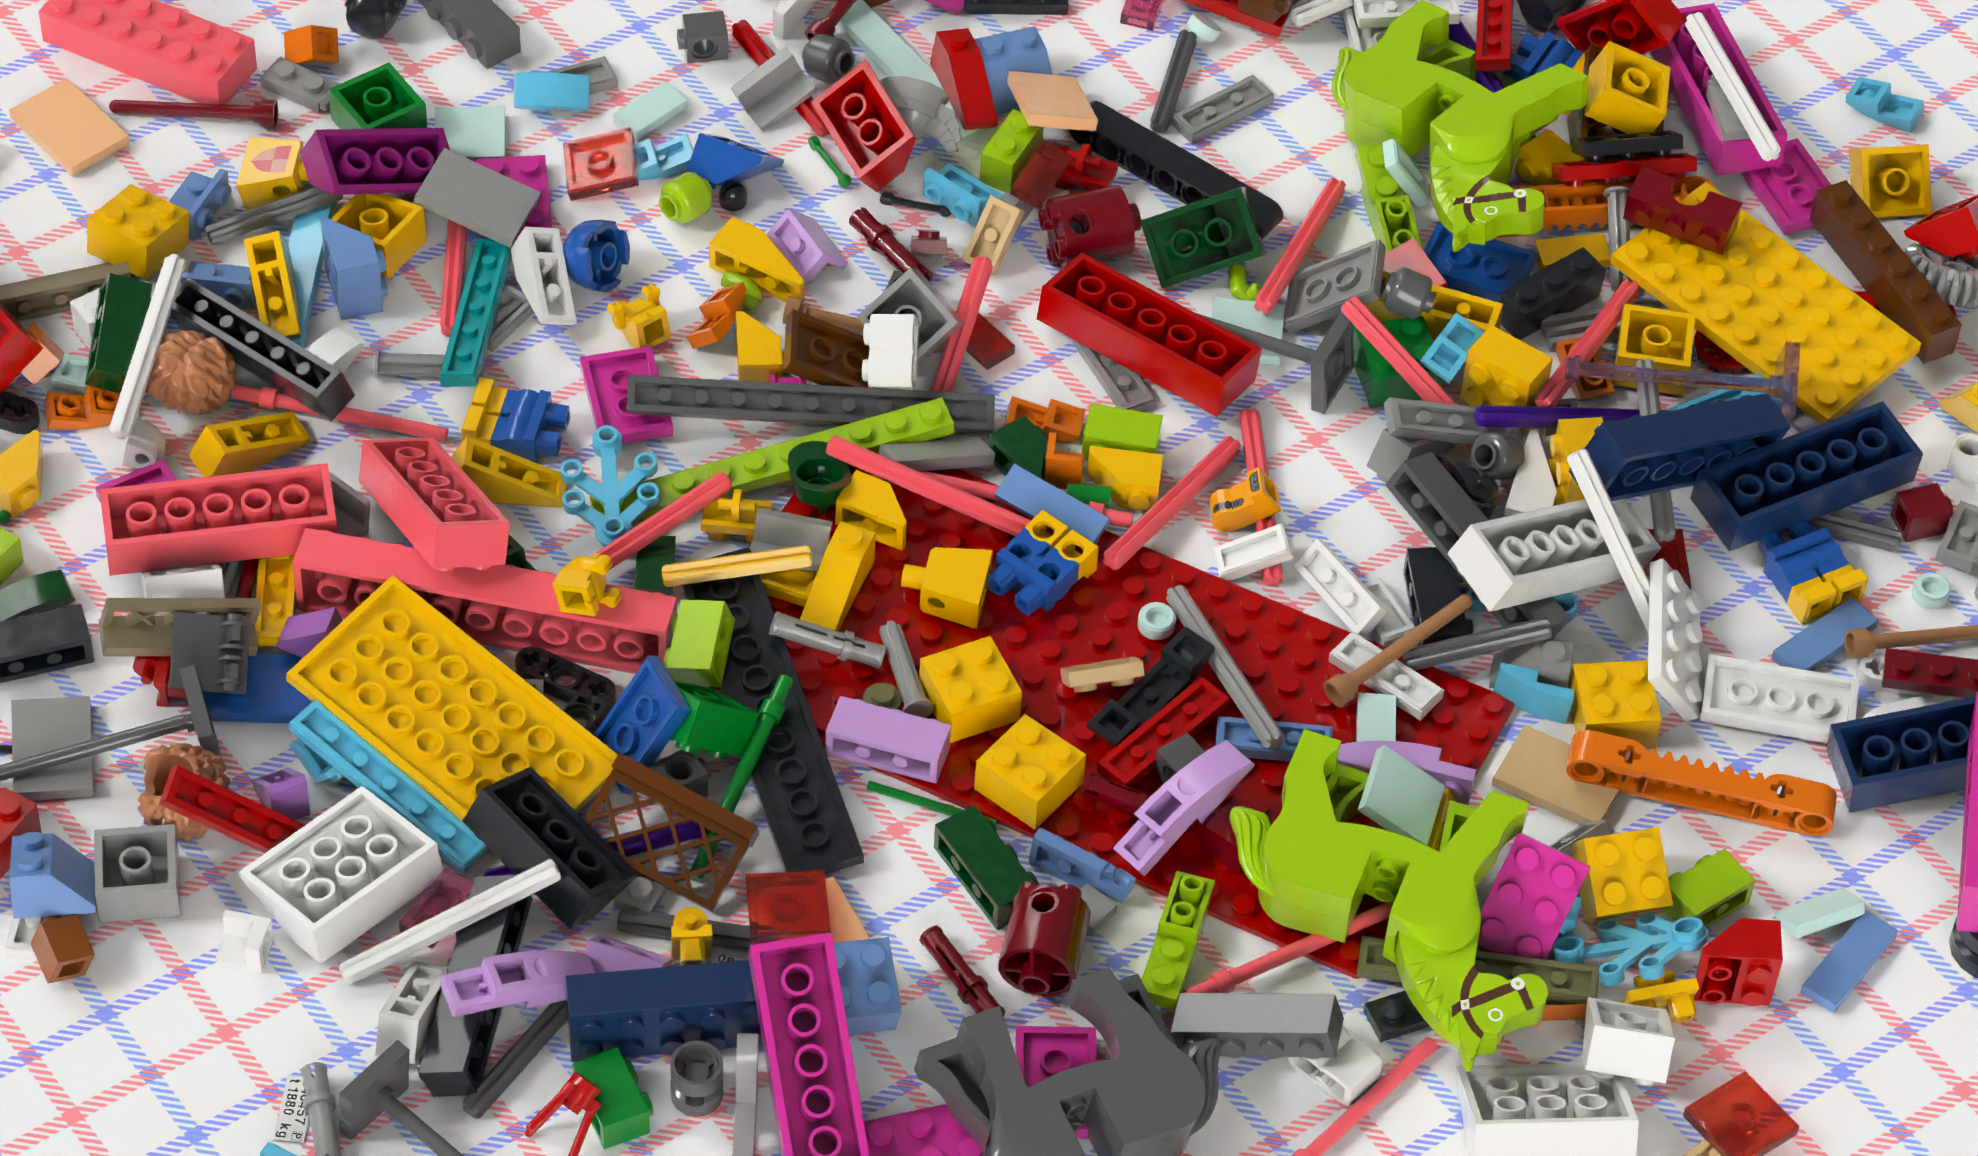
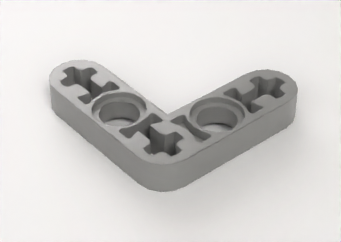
M738 1033L736 1049V1105L732 1156H754L758 1096V1034Z

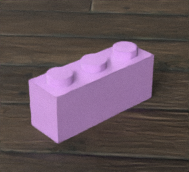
M840 696L826 729L825 752L829 756L936 784L950 749L951 725L936 719H927L904 713L898 709L873 705L860 699Z

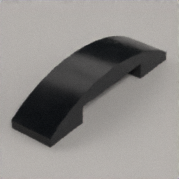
M1185 626L1161 649V659L1117 702L1111 699L1087 723V728L1116 747L1189 687L1212 656L1215 646Z

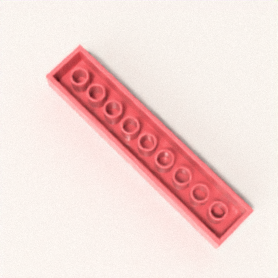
M305 528L292 562L297 610L314 612L336 607L342 619H345L388 578L394 575L480 645L516 652L526 647L535 646L574 663L636 674L648 655L658 656L664 664L665 651L667 648H671L673 638L672 619L677 614V597L659 592L652 593L631 589L622 585L606 584L604 592H608L611 587L620 589L619 595H622V598L615 608L598 603L600 610L595 617L565 613L560 611L557 596L552 585L557 577L554 573L529 570L514 565H492L487 570L455 567L453 571H439L432 568L416 548L311 528Z

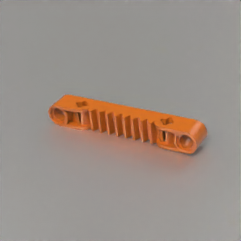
M1691 176L1675 180L1672 196L1676 201L1680 202L1705 182L1715 189L1716 187L1710 180L1704 177ZM1623 180L1614 184L1589 182L1583 186L1574 187L1555 184L1511 188L1514 190L1532 188L1543 193L1545 199L1543 228L1545 232H1549L1553 225H1557L1559 231H1563L1566 225H1571L1572 230H1577L1580 224H1584L1586 229H1590L1594 223H1598L1600 229L1604 228L1608 223V199L1604 197L1603 191L1615 186H1624L1631 189L1635 181ZM1629 221V227H1631L1633 222ZM1501 235L1496 238L1518 237L1528 235Z
M1579 731L1571 739L1566 771L1568 776L1574 781L1619 789L1618 792L1808 836H1824L1833 829L1837 793L1827 784L1785 774H1774L1764 779L1763 773L1760 772L1752 779L1747 769H1743L1739 775H1735L1733 767L1728 765L1724 772H1721L1716 762H1713L1709 768H1704L1702 759L1698 758L1691 765L1688 762L1687 756L1682 755L1679 761H1674L1672 753L1668 751L1663 758H1660L1655 748H1652L1648 753L1647 749L1640 742L1598 731ZM1630 751L1631 753L1629 759L1627 760L1625 759L1626 753ZM1622 775H1626L1625 780L1622 781ZM1782 786L1780 794H1777L1778 787ZM1774 810H1778L1777 815H1773Z

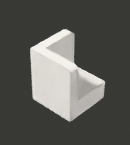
M225 910L222 917L224 937L216 955V963L222 966L262 974L274 942L271 918Z

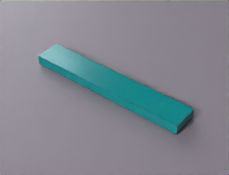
M477 238L439 375L441 387L477 386L512 258L511 248L490 238Z

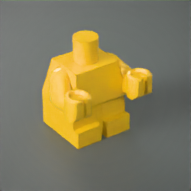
M648 283L649 287L644 285L641 289L642 294L648 300L638 298L630 303L626 300L620 302L615 300L613 301L614 305L612 303L607 305V311L612 315L614 326L622 331L629 344L634 348L646 346L653 348L671 339L667 311L660 305V289L652 283Z
M594 553L592 556H577L561 568L552 583L561 612L595 617L600 610L598 603L606 604L611 608H615L622 598V595H619L620 589L611 587L608 592H604L607 583L605 575L612 567L610 556Z

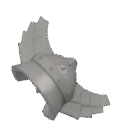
M889 76L880 80L915 135L916 140L924 136L932 137L944 147L947 153L958 152L957 143L962 141L959 130L962 127L956 119L958 115L946 106L950 99L943 89L932 83L904 76Z

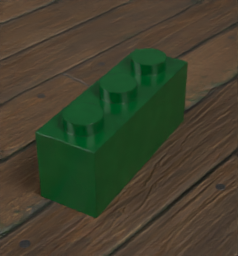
M109 273L99 289L85 385L121 393L151 302L152 284Z
M975 805L935 824L934 849L996 930L1006 926L1014 896L1019 892L1020 885L1024 882L1039 884L1035 875L1031 871L1026 872L1020 864L1014 848L1002 841L997 834L993 821L988 816L984 817Z

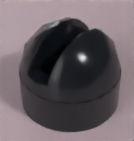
M732 180L722 185L719 191V204L724 210L735 212L742 210L746 206L747 191L742 183Z

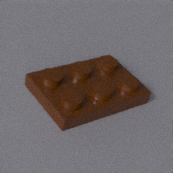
M792 309L786 317L783 371L819 385L869 388L868 381H863L862 379L863 360L869 359V345H864L863 336Z

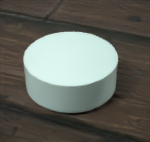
M1193 12L1187 21V26L1192 32L1210 42L1216 41L1222 32V29L1214 21L1198 12Z
M1932 572L1920 574L1915 579L1912 588L1914 601L1926 609L1942 608L1947 604L1951 593L1949 581L1942 575Z
M1160 602L1146 604L1140 609L1138 629L1142 635L1149 639L1162 640L1173 634L1176 614L1170 606Z

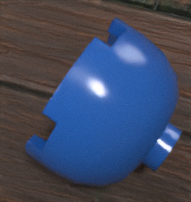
M603 219L588 220L578 224L569 233L563 245V253L568 276L577 285L592 291L607 292L612 291L621 283L622 280L616 279V277L620 274L622 264H629L630 244L626 231L619 230L616 225L617 222Z

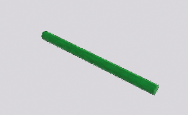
M870 780L866 788L867 790L950 816L964 810ZM990 818L996 827L998 820Z

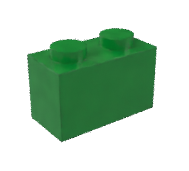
M618 1047L572 1064V1074L574 1071L578 1072L601 1090L595 1099L602 1106L594 1115L591 1124L604 1150L650 1133L649 1116L654 1115L652 1102L647 1092L640 1093L636 1085L638 1083L636 1070L630 1060L624 1061Z

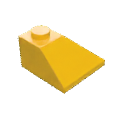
M1929 144L1849 148L1851 186L1876 218L1928 215L1932 212Z

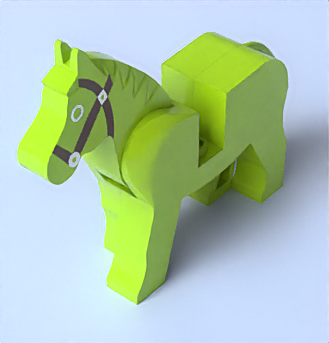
M1420 0L1389 24L1381 40L1370 49L1359 52L1353 48L1344 47L1339 50L1338 65L1332 80V94L1336 103L1344 110V129L1347 138L1356 146L1381 144L1393 138L1410 158L1430 142L1431 200L1439 220L1445 228L1453 233L1452 250L1454 252L1461 250L1468 243L1485 245L1487 241H1491L1501 235H1531L1539 232L1544 226V195L1536 189L1522 188L1514 190L1507 185L1513 163L1519 153V148L1531 141L1532 137L1540 129L1557 120L1558 115L1582 109L1587 104L1588 76L1559 63L1492 93L1474 81L1476 79V52L1449 40V12L1427 1ZM1439 45L1431 51L1425 53L1429 48Z
M1304 729L1284 776L1281 797L1283 808L1272 825L1267 814L1243 806L1231 809L1229 819L1236 837L1240 865L1248 879L1258 888L1260 904L1273 921L1291 929L1323 935L1345 943L1364 893L1373 896L1379 901L1394 903L1389 915L1382 956L1396 964L1402 985L1415 1008L1439 1036L1457 1047L1464 1070L1470 1072L1478 1055L1495 1054L1496 1047L1504 1035L1537 1024L1544 1014L1548 997L1547 985L1537 975L1521 974L1512 980H1507L1501 975L1478 972L1474 965L1481 926V912L1476 886L1495 865L1499 852L1504 845L1516 837L1519 831H1523L1529 802L1493 790L1477 808L1450 800L1439 852L1416 840L1391 831L1361 824L1347 823L1359 812L1358 807L1369 773L1338 763L1341 747L1340 740ZM1331 774V776L1329 777V779H1328V781H1327V783H1326V779H1325V778H1326L1328 775Z

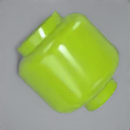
M686 172L665 183L659 198V205L663 214L668 219L681 224H686L706 214L712 206L711 185L706 179L692 172Z

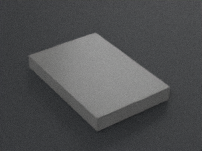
M444 148L416 193L413 203L511 248L539 201L541 192Z
M1381 240L1372 241L1297 271L1289 283L1283 327L1291 334L1335 317L1341 312L1342 305L1353 296H1357L1364 305L1380 299L1386 246Z
M90 696L11 700L13 761L92 740ZM93 756L14 777V792L28 800L94 797Z

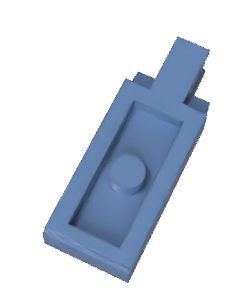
M1041 827L1034 834L1029 864L1079 889L1088 883L1104 895H1108L1122 903L1133 891L1136 878L1122 868L1116 869L1113 864L1099 858L1094 853L1087 852Z

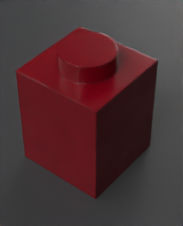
M1938 483L1898 491L1890 516L1897 529L1902 532V538L1906 543L1945 534L1950 517L1953 515V506L1950 498L1944 496Z
M1228 802L1218 813L1216 811L1212 812L1205 820L1202 827L1204 832L1202 849L1240 874L1243 869L1239 862L1236 837L1229 819L1231 809L1236 806Z

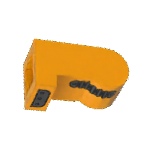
M1260 467L1246 472L1247 480L1232 486L1231 489L1217 490L1210 496L1211 519L1215 529L1222 532L1236 531L1281 512L1278 486Z

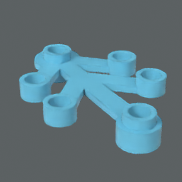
M610 425L599 427L592 436L594 453L601 458L603 485L584 473L582 464L577 459H567L560 466L561 478L565 483L574 484L604 505L605 515L585 504L583 492L577 489L566 491L562 497L565 512L577 515L593 526L596 539L603 547L630 531L632 524L649 508L657 506L660 502V491L656 484L651 482L641 484L646 478L654 476L658 470L657 458L650 452L638 454L635 458V468L618 483L616 456L622 452L623 443L621 433ZM643 463H651V464H652V465L649 466V467H642V466H641ZM571 469L577 470V472L574 474L566 473L568 470ZM638 487V499L620 514L619 504ZM646 493L654 494V496L649 498L644 497L643 495ZM571 500H579V501H580V502H578L577 504H569V503H568V502L571 501ZM612 529H619V530H617V531H615V532L609 531V530H612Z
M1647 912L1636 918L1637 930L1620 924L1619 920L1614 918L1600 921L1596 927L1599 940L1604 943L1585 946L1584 940L1581 937L1568 935L1557 939L1552 947L1555 961L1584 964L1585 959L1620 954L1612 961L1606 962L1599 967L1601 983L1605 986H1616L1625 979L1623 971L1639 959L1640 975L1644 980L1661 978L1665 973L1663 964L1681 951L1689 953L1699 950L1709 940V932L1707 927L1703 925V922L1695 917L1681 918L1673 923L1659 918V915L1656 913ZM1661 948L1653 955L1643 957L1651 950Z

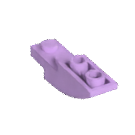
M1227 740L1212 747L1179 770L1146 800L1134 813L1139 820L1113 849L1145 876L1196 819L1203 823L1255 765Z
M1360 741L1341 744L1339 764L1369 773L1376 750L1385 745L1444 784L1445 788H1449L1456 802L1469 805L1476 769L1440 761L1442 748L1401 741ZM1331 774L1325 778L1326 782L1328 781Z
M563 950L523 951L483 958L480 967L444 974L439 984L452 1016L458 1017L521 1002L528 1009L566 1000V975L596 972L588 954Z

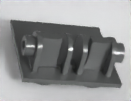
M174 611L169 689L185 690L179 669L195 665L204 692L246 695L250 618H245L242 614L235 613L222 616Z

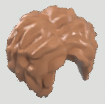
M180 330L167 333L162 337L161 343L158 346L145 394H151L154 399L163 402L167 409H177L178 414H181L184 410L192 415L194 413L201 415L204 412L211 414L214 408H220L222 403H226L230 397L231 390L234 389L238 373L234 371V357L226 350L224 343L220 342L216 337L205 338L203 333H198L194 330Z
M178 743L175 746L172 744L169 748L161 744L158 749L150 750L145 756L143 767L146 770L144 774L145 793L140 794L138 798L140 806L137 808L144 818L143 824L147 826L175 824L177 839L184 838L185 841L189 842L192 837L202 838L207 830L211 828L160 805L159 802L170 770L177 765L229 789L230 778L224 774L227 769L226 764L221 761L222 756L214 755L213 752L205 750L203 746H192L187 743Z

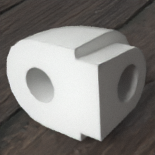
M138 419L126 442L123 465L141 469L163 460L166 452V440L163 433L155 425Z

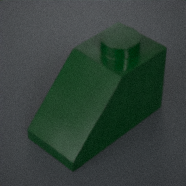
M1024 415L989 434V447L995 453L994 465L1005 477L1015 463L1042 479L1047 437L1039 426H1035Z

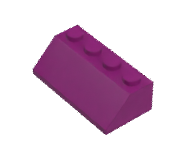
M443 128L315 130L300 154L309 183L331 195L417 193L444 148L450 150Z

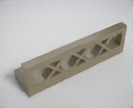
M107 262L0 285V303L18 322L71 311L70 301L100 288L109 273L131 278V272L128 262L117 265Z
M106 598L98 624L103 656H171L174 611L188 613L208 612L206 614L222 616L235 612H247L246 616L243 617L250 618L248 656H256L259 647L255 623L261 609L260 599ZM114 612H132L126 616H113ZM158 612H170L164 616H153Z

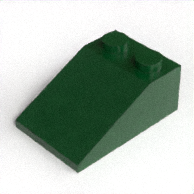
M1239 187L1140 220L1161 288L1267 255L1245 187Z

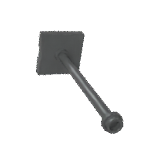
M1342 312L1337 316L1317 350L1198 314L1262 349L1310 363L1312 411L1322 414L1326 413L1354 368V325Z
M195 665L179 669L189 708L182 710L183 714L0 765V781L185 729L188 730V733L196 731L200 746H203L205 750L213 752L214 755L221 756L208 704Z
M396 1040L339 1093V1132L349 1140L354 1139L383 1111H386L438 1156H464L398 1100L409 1088L410 1049L399 1040Z

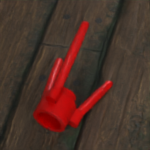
M574 1071L560 1092L527 1124L526 1137H531L562 1105L577 1115L584 1109L586 1112L568 1156H578L592 1119L602 1106L595 1099L601 1090L584 1076Z

